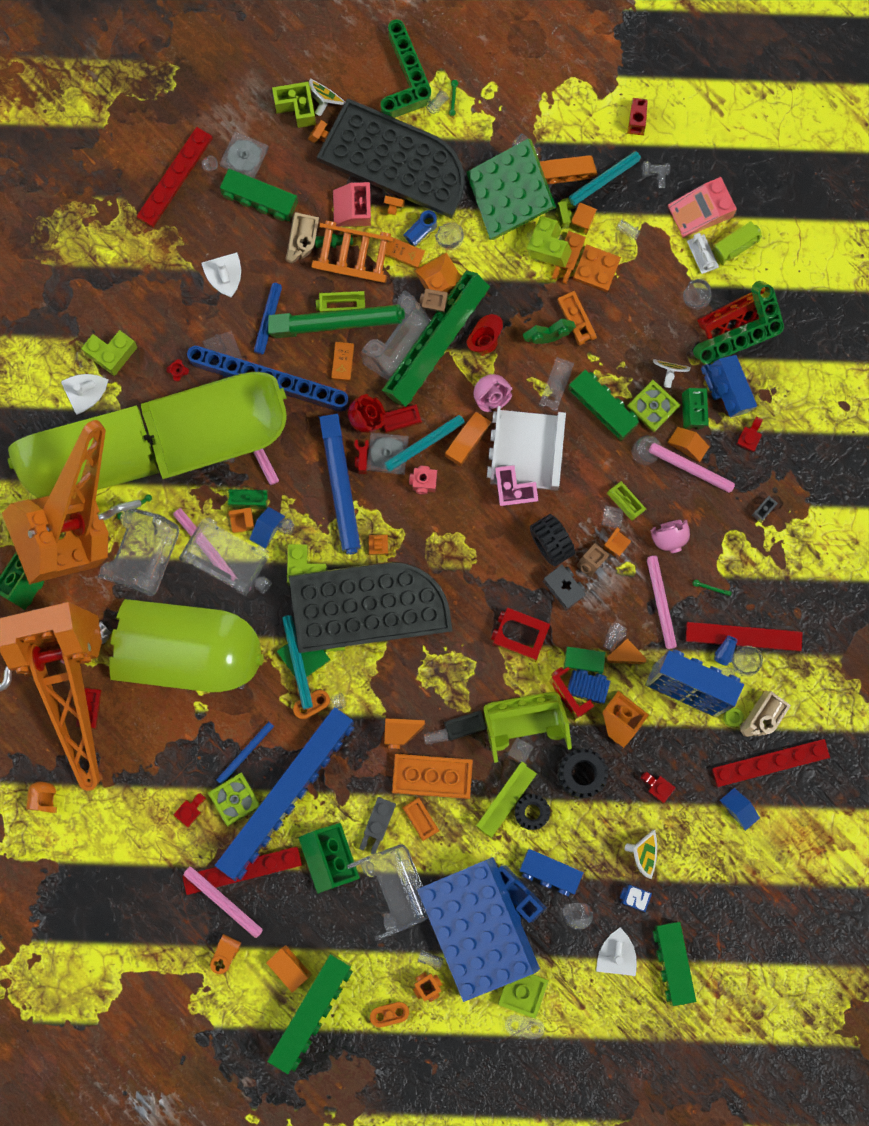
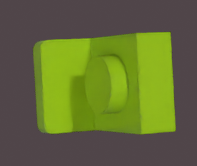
M568 198L558 202L556 208L562 230L569 228L573 219L571 209L576 207V205H572L569 202Z

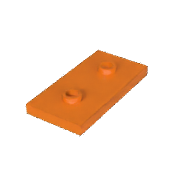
M395 754L392 793L470 799L473 760Z

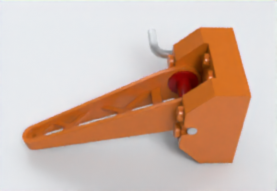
M98 420L90 421L84 426L50 496L14 502L2 512L29 584L98 567L108 558V530L104 520L118 512L141 507V501L138 499L115 505L107 511L98 514L100 511L96 503V495L106 433L104 426ZM93 438L91 447L87 450L89 441ZM87 459L81 480L76 485L82 464ZM64 532V538L59 539L60 533Z
M70 602L0 618V653L7 665L4 670V679L0 683V692L7 689L10 685L13 671H16L17 674H24L26 677L33 676L79 786L86 791L93 790L99 784L100 776L80 663H89L91 659L98 658L102 644L98 615ZM61 660L65 664L67 672L49 676L45 663ZM69 680L71 688L66 701L54 691L52 684ZM72 697L74 699L76 710L70 705ZM58 702L64 706L63 713L60 710ZM68 710L79 719L82 732L80 745H77L68 733L65 724ZM81 755L89 761L88 773L80 767L79 760Z

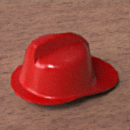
M495 314L486 315L481 318L467 339L468 348L473 352H478L481 356L493 352L498 345V337L503 328L502 319Z

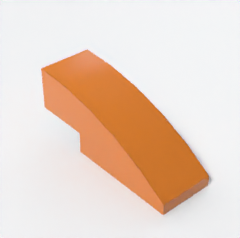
M475 412L445 453V457L461 467L492 421Z

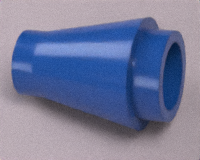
M727 636L714 653V660L728 666L729 662H732L738 640L732 636Z

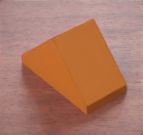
M680 427L676 428L668 441V444L699 463L710 447L697 432Z
M627 638L606 658L605 663L644 665L646 658Z

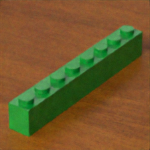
M465 271L447 297L445 312H436L382 389L394 403L406 407L412 401L413 396L423 385L427 376L433 371L434 366L444 355L448 346L454 341L455 336L465 325L469 316L475 311L481 299L486 295L490 286L478 273Z

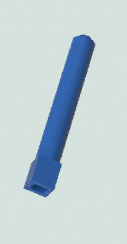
M338 414L321 416L319 418L342 552L352 555L358 553L357 550L361 549L339 416Z

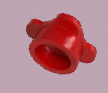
M180 359L175 360L166 368L167 373L171 374L176 382L189 373V369L184 367Z

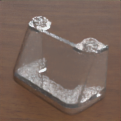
M405 290L397 301V304L404 308L405 319L402 320L401 324H398L385 344L379 340H370L361 351L363 364L387 380L394 374L431 321L415 297Z
M136 508L125 510L121 514L120 519L122 525L127 529L114 563L105 562L101 566L98 578L144 595L153 596L159 588L179 535V527L158 514Z
M208 517L206 520L202 519L179 556V560L187 565L188 563L193 564V567L206 572L233 589L236 587V590L239 591L238 593L247 597L269 558L268 550L261 546L256 548L216 526L217 522Z

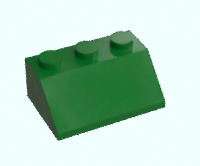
M15 552L0 575V596L26 610L31 605L38 590L42 588L44 581L29 584L17 552Z
M341 823L298 837L317 894L360 879Z

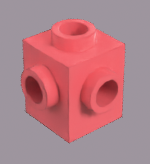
M428 466L414 468V474L410 473L409 485H413V491H416L417 494L435 493L437 470H432Z

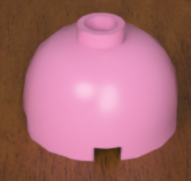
M486 375L475 385L474 398L481 410L492 412L491 409L498 408V406L502 408L509 402L512 397V387L500 375Z
M681 520L670 521L661 524V529L656 530V527L650 530L655 545L659 549L670 550L671 553L681 551V547L688 542L690 537L687 520L683 523Z

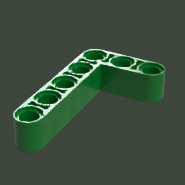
M398 19L392 20L389 23L388 35L410 88L386 96L381 100V113L393 118L429 105L432 93L405 25ZM398 29L400 32L394 33L393 30ZM405 45L407 48L401 49L399 46ZM412 61L414 64L407 65L406 62ZM414 77H419V78H420L419 81H414V80H412V79H413ZM425 93L427 96L420 97L419 94ZM407 99L410 102L405 104L402 101ZM392 106L393 109L387 110L385 107Z
M764 281L755 282L752 285L751 291L759 319L697 344L693 350L694 357L704 364H709L781 334L784 329V323L774 288ZM765 287V292L760 295L761 289ZM770 304L769 310L765 312L766 307ZM775 322L774 327L770 329V325ZM758 329L757 334L753 336V332ZM741 336L740 341L736 343V339ZM724 343L723 348L719 350L720 344ZM707 350L706 355L702 357L703 351Z

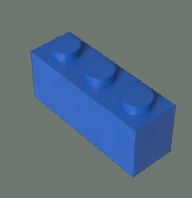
M737 355L718 359L709 366L730 418L747 414L757 407Z
M531 849L527 850L519 869L522 872V877L531 881L533 878L541 880L540 885L550 889L551 886L559 888V893L568 897L570 893L575 895L584 873Z

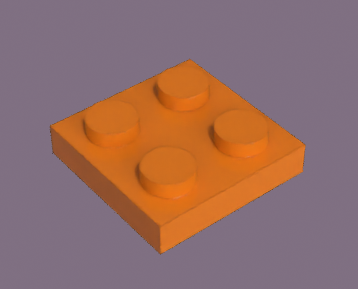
M586 244L573 280L608 293L621 257Z

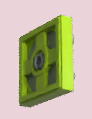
M654 380L627 405V408L634 412L638 419L653 432L680 407V404Z
M242 772L208 792L227 827L257 810L261 805Z

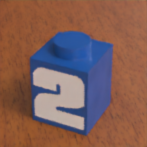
M627 885V888L623 887L620 894L621 904L646 912L652 893L632 885Z

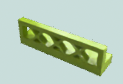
M524 762L519 764L476 825L478 829L491 838L537 774L528 768Z

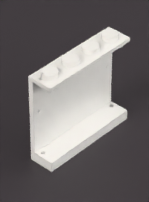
M498 406L497 412L493 411L492 423H496L495 430H491L490 441H494V447L489 450V459L492 460V467H488L487 478H490V484H497L495 467L515 465L517 483L536 481L537 489L558 491L566 413L558 412V415L555 416L500 410L501 406Z

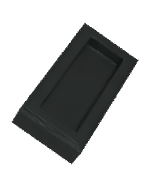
M481 710L444 722L450 741L487 729Z

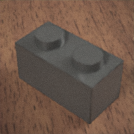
M768 496L752 516L761 523L778 503Z

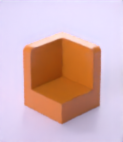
M579 203L571 223L584 228V234L587 235L597 209Z
M251 508L228 511L233 533L254 529L255 525Z
M618 527L602 548L616 559H619L631 542L630 539L619 532L621 529Z

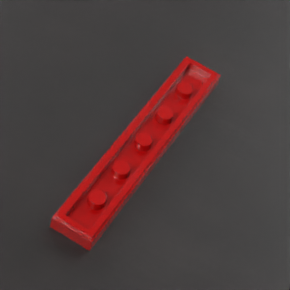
M687 622L685 642L721 645L727 636H732L738 640L736 646L801 652L803 632Z

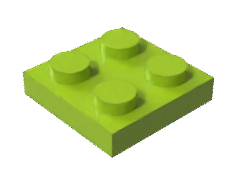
M532 974L507 984L503 988L498 1005L536 1019L549 980Z

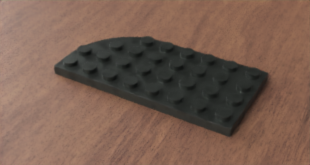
M348 98L317 155V161L362 181L370 182V184L451 219L462 199L465 182L463 167L454 150L446 142L431 133Z
M384 562L289 576L299 653L452 631L449 604L443 590L429 574L413 565L401 562Z

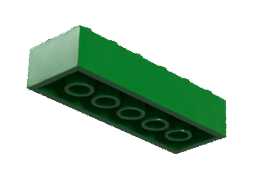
M333 953L329 955L268 1059V1063L286 1074H289L291 1070L295 1072L302 1060L299 1058L301 1052L305 1054L312 1043L309 1038L312 1034L316 1036L322 1026V1023L319 1021L322 1016L326 1018L333 1006L330 1005L332 999L337 1000L343 990L340 985L343 981L347 983L353 973L350 969L352 966L350 963Z

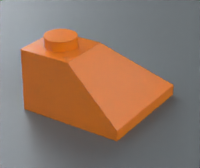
M447 253L415 270L425 289L447 292L448 294L461 278L460 273Z
M618 691L603 711L608 736L624 748L637 733L649 714Z
M385 718L384 744L388 745V749H400V746H405L425 728V720Z

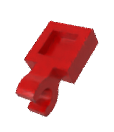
M756 416L750 429L744 427L736 445L754 452L762 436L757 431L763 419Z
M355 440L354 446L359 452V457H355V468L359 469V474H367L369 442L365 440V446L359 447L358 440Z
M644 772L640 778L651 786L648 792L662 803L666 802L676 788L663 777L659 776L655 779L648 772Z
M199 793L191 803L186 800L173 815L189 828L202 813L198 808L206 800V797Z

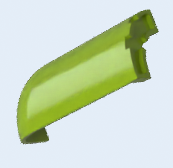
M263 372L243 373L142 403V414L149 435H154V438H152L153 449L162 479L251 453L272 444L282 433L287 416L283 401L287 399L284 388H279L276 378Z
M133 406L21 438L12 443L8 448L10 456L8 458L9 467L15 470L19 481L29 493L38 498L50 496L84 426L90 421L98 420L104 426L106 433L97 490L157 474L159 470L150 443L147 440L145 441L143 437L147 434L138 407ZM93 438L89 441L87 450L91 447ZM87 459L82 464L76 485L81 480Z
M124 599L116 617L119 620L117 630L113 629L111 644L114 645L113 656L109 657L111 680L204 692H223L246 684L254 677L259 666L263 664L264 656L261 654L260 642L256 632L245 620L233 613L215 609Z

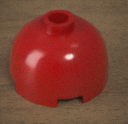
M368 394L357 397L350 404L348 419L357 431L370 433L382 428L385 424L383 422L385 410L382 403L376 397L371 398Z

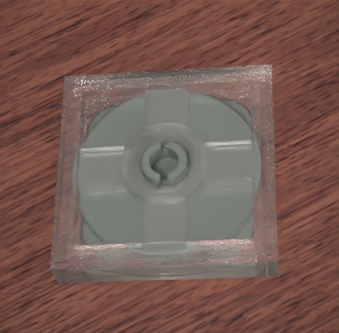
M234 132L219 164L226 169H232L255 178L269 146Z
M371 433L367 471L405 475L406 462L392 471H388L384 464L407 449L409 436Z

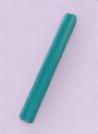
M636 151L631 153L571 194L568 198L569 202L572 205L578 204L639 162L641 156Z
M456 416L386 461L384 464L386 469L392 471L463 425L465 421L462 416Z
M288 615L282 618L302 708L309 709L313 707L302 655L299 653L294 620L292 615Z

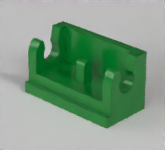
M688 388L682 393L684 429L689 430L697 427V430L709 425L707 388Z
M228 489V506L230 509L268 508V490Z
M567 647L564 669L569 667L571 669L598 672V674L602 675L606 652Z

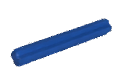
M272 283L254 347V352L257 354H264L269 337V315H275L282 290L281 284Z

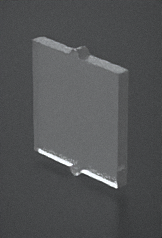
M232 331L221 335L216 334L215 337L203 341L206 349L242 359ZM212 359L210 361L211 365H217L219 360Z

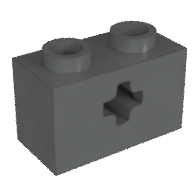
M560 565L547 575L543 582L567 611L585 597L586 589L580 582H576L573 579L574 574L568 567ZM563 583H564L565 585H566V584H569V585H570L569 588H568L569 591H568L567 589H564V590L562 589Z

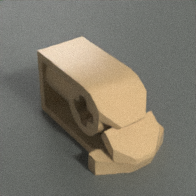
M295 212L286 254L287 262L294 263L311 253L315 244L319 217Z
M764 691L745 722L740 725L741 733L743 736L748 737L774 732L791 705L772 691Z

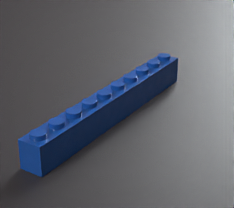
M336 707L332 709L215 864L219 870L235 882L237 879L241 880L247 872L246 867L249 863L253 864L259 857L258 851L262 846L265 848L272 839L270 835L274 830L277 832L284 823L282 819L286 814L289 816L292 813L297 799L301 800L307 793L306 787L309 783L313 784L319 776L318 771L321 767L325 768L331 760L329 758L333 751L337 752L343 744L341 741L345 735L348 737L355 727H353L354 721Z

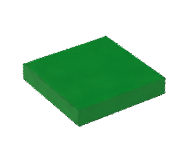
M287 643L277 653L295 676ZM324 650L301 653L306 677H309L331 661Z

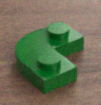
M560 319L549 328L535 325L525 332L523 337L525 341L533 342L534 344L550 343L569 335L576 326L574 321Z

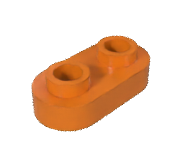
M323 690L311 693L313 707L307 709L306 713L300 712L302 707L301 700L297 701L293 707L295 716L305 720L326 709L330 704L328 693ZM319 697L324 698V702L322 704L317 703V699Z
M403 1002L379 1006L372 1010L370 1021L375 1027L379 1028L401 1023L408 1018L409 1008ZM397 1008H401L403 1010L402 1015L398 1016L395 1011ZM378 1013H382L384 1015V1019L379 1021L377 1020L376 1015Z

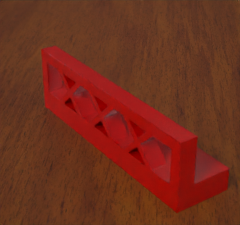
M765 288L761 289L760 295L765 292ZM752 292L697 320L699 327L705 330L708 340L713 338L711 331L717 327L721 328L718 334L721 335L759 319ZM748 311H753L750 319H743ZM731 320H737L734 327L727 328Z

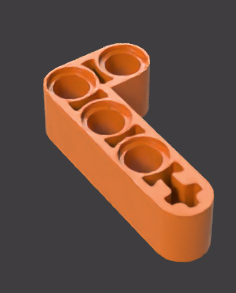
M590 155L539 161L547 184L587 180L597 176L595 163Z

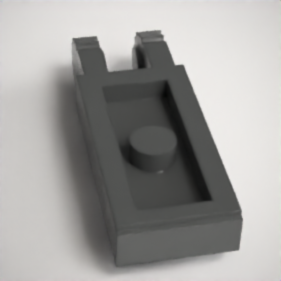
M380 797L377 798L359 849L364 850L366 848L368 838L371 836L376 838L371 854H376L394 812L395 803Z

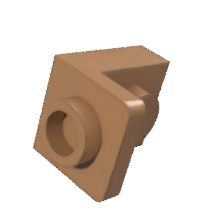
M425 289V293H421L419 304L422 305V309L425 311L428 309L445 312L448 293Z
M595 543L583 555L577 567L583 573L592 577L610 555Z

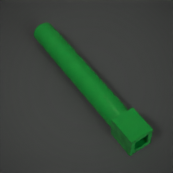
M397 304L291 315L290 313L269 315L268 334L277 339L297 337V334L401 324L402 320L405 319L404 308Z

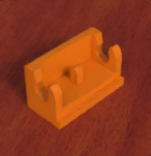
M287 945L282 947L266 962L292 993L312 975Z

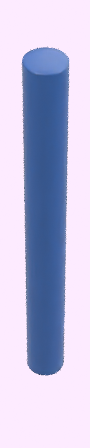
M269 721L216 779L220 784H223L273 729L274 726Z

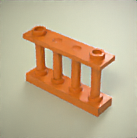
M325 220V224L320 223L319 227L326 230L321 256L318 258V261L313 260L312 268L383 283L387 282L388 276L383 275L384 271L382 270L388 241L395 242V238H392L390 233L380 232V235L338 227L336 222ZM333 230L344 232L339 261L336 262V265L329 264L328 260ZM351 234L362 236L358 261L354 268L347 267L346 263ZM370 238L381 240L373 272L365 271L366 267H364Z

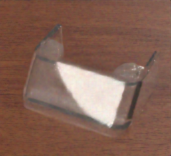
M399 844L347 865L348 869L361 865L363 872L368 877L377 876L391 913L384 917V926L387 932L376 936V941L429 919L417 889L423 886L409 850L405 845Z

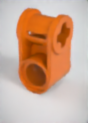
M225 934L222 935L210 964L211 970L214 973L224 974L228 971L240 948L241 942ZM222 959L225 968H220L218 971L215 962H220Z

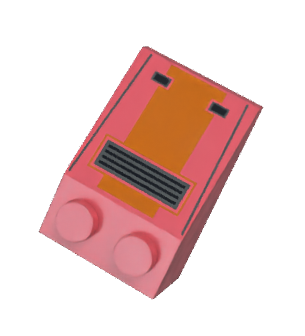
M721 177L701 185L668 204V208L683 238L733 218L737 210Z

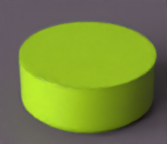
M731 708L724 713L723 720L727 726L735 728L742 724L744 716L738 708Z

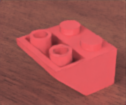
M370 182L349 183L333 190L334 222H336V226H371Z

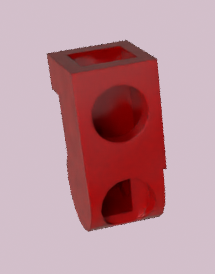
M632 99L627 134L644 136L647 119V99Z

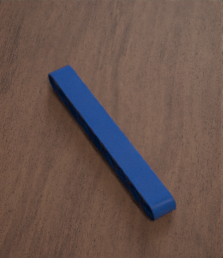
M192 346L187 352L188 359L194 367L226 377L243 374L248 370L268 373L276 378L279 388H284L281 386L284 381L291 382L289 387L284 388L285 395L339 412L345 411L348 408V396L344 391L200 346ZM196 353L201 354L198 360L192 359V356ZM213 359L219 360L217 365L210 364ZM232 364L237 365L236 370H234V371H229V370H228V367H229L230 365H232ZM301 387L309 388L307 393L299 392ZM320 392H325L327 394V396L324 399H319L317 397V395ZM343 398L345 402L339 405L335 403V400Z

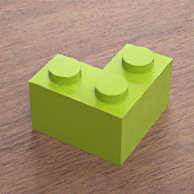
M309 82L272 87L277 114L295 111L298 128L316 125Z
M540 216L527 246V251L532 259L565 268L572 250L567 241L558 239L562 231L558 220Z
M119 330L108 345L92 334L81 349L87 357L115 376L138 347L134 340Z
M288 544V586H290V575L327 570L326 564H308V545Z

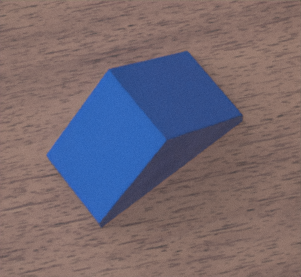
M268 507L257 519L249 540L266 549L285 516Z
M735 788L719 800L745 831L760 819L752 803Z

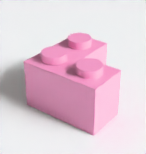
M515 465L495 467L500 506L538 501L536 481L517 483Z

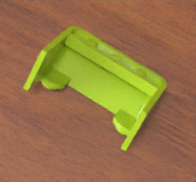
M556 692L497 701L484 706V716L494 763L498 762L497 751L507 748L509 746V739L546 732L550 739L561 740L564 738L567 748L572 749L569 722L561 697Z

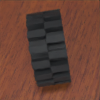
M535 794L526 795L515 806L514 814L516 821L527 830L540 829L549 820L550 806L542 796ZM533 804L539 808L540 815L537 819L530 820L526 817L525 809L528 805Z

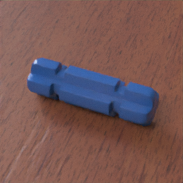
M706 364L702 366L701 371L705 375L704 378L709 390L712 391L711 395L714 400L721 399L722 397L709 368L711 364Z

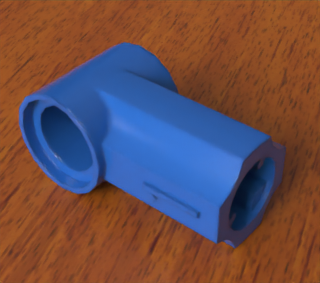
M430 210L424 211L414 225L403 235L411 245L416 247L430 232L436 229V214ZM428 218L433 220L431 224H426L424 221Z

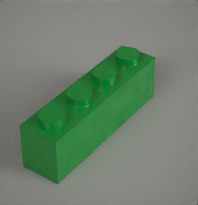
M228 169L220 186L221 194L225 199L230 201L234 199L245 207L249 208L251 206L256 208L262 214L269 213L274 215L280 221L287 220L290 222L298 204L297 195L232 169Z
M585 369L569 384L568 390L620 441L624 440L637 427L639 423L637 415L632 411H628L619 398L615 399L610 394L611 391L606 385H601L597 381L598 378L594 373L588 372Z
M677 921L656 925L652 933L654 942H658L659 950L656 953L658 962H662L663 970L660 973L662 982H666L667 990L664 991L666 1002H670L671 1006L697 1002L681 923Z

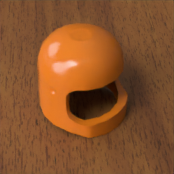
M35 782L31 784L28 789L26 809L57 813V807L53 805L54 795L56 794L54 785L48 782Z

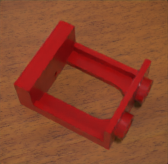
M507 607L506 611H501L498 622L501 623L499 629H494L491 640H494L492 646H500L536 662L550 624ZM512 620L539 630L533 648L505 637L502 631L503 625Z
M560 667L553 672L549 682L556 693L560 695L562 702L573 719L576 720L590 711L594 705L589 700L579 707L561 680V677L567 674L570 669L569 667L566 669Z

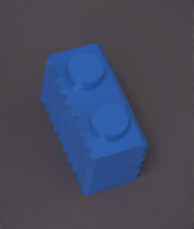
M577 669V671H572L567 689L574 697L588 701L591 700V702L603 705L610 681L606 680L607 676L601 674L592 676L588 675V671Z

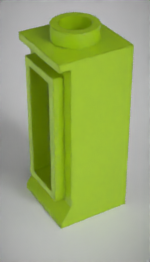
M751 221L715 244L712 252L720 263L724 265L726 260L730 261L756 244V242L758 243L762 237L761 230Z
M364 291L319 293V300H316V311L320 312L365 308ZM357 302V307L327 308V303Z

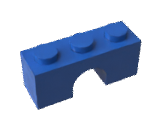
M501 865L498 869L509 896L516 906L515 909L529 923L534 922L547 907L506 865Z

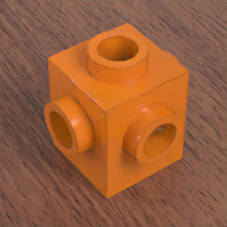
M424 972L416 977L417 982L414 983L415 988L413 991L418 999L422 998L424 1002L427 1000L432 1002L440 997V986L443 984L437 974L433 976L431 973L427 975ZM425 983L431 984L430 990L424 989Z

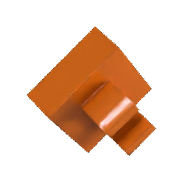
M320 120L315 125L308 140L313 143L318 139L325 142L329 134L328 131L324 130L327 123Z
M385 196L384 203L390 204L388 214L396 215L398 206L404 207L405 200Z
M388 534L368 535L369 555H388Z

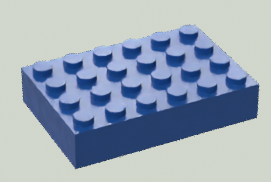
M673 649V651L669 650L653 665L645 686L716 718L735 707L744 684L736 676H725L721 674L722 671L713 666H710V668L702 665V661L696 658L690 660L684 657V653Z
M494 857L417 889L463 1002L525 978L540 970Z

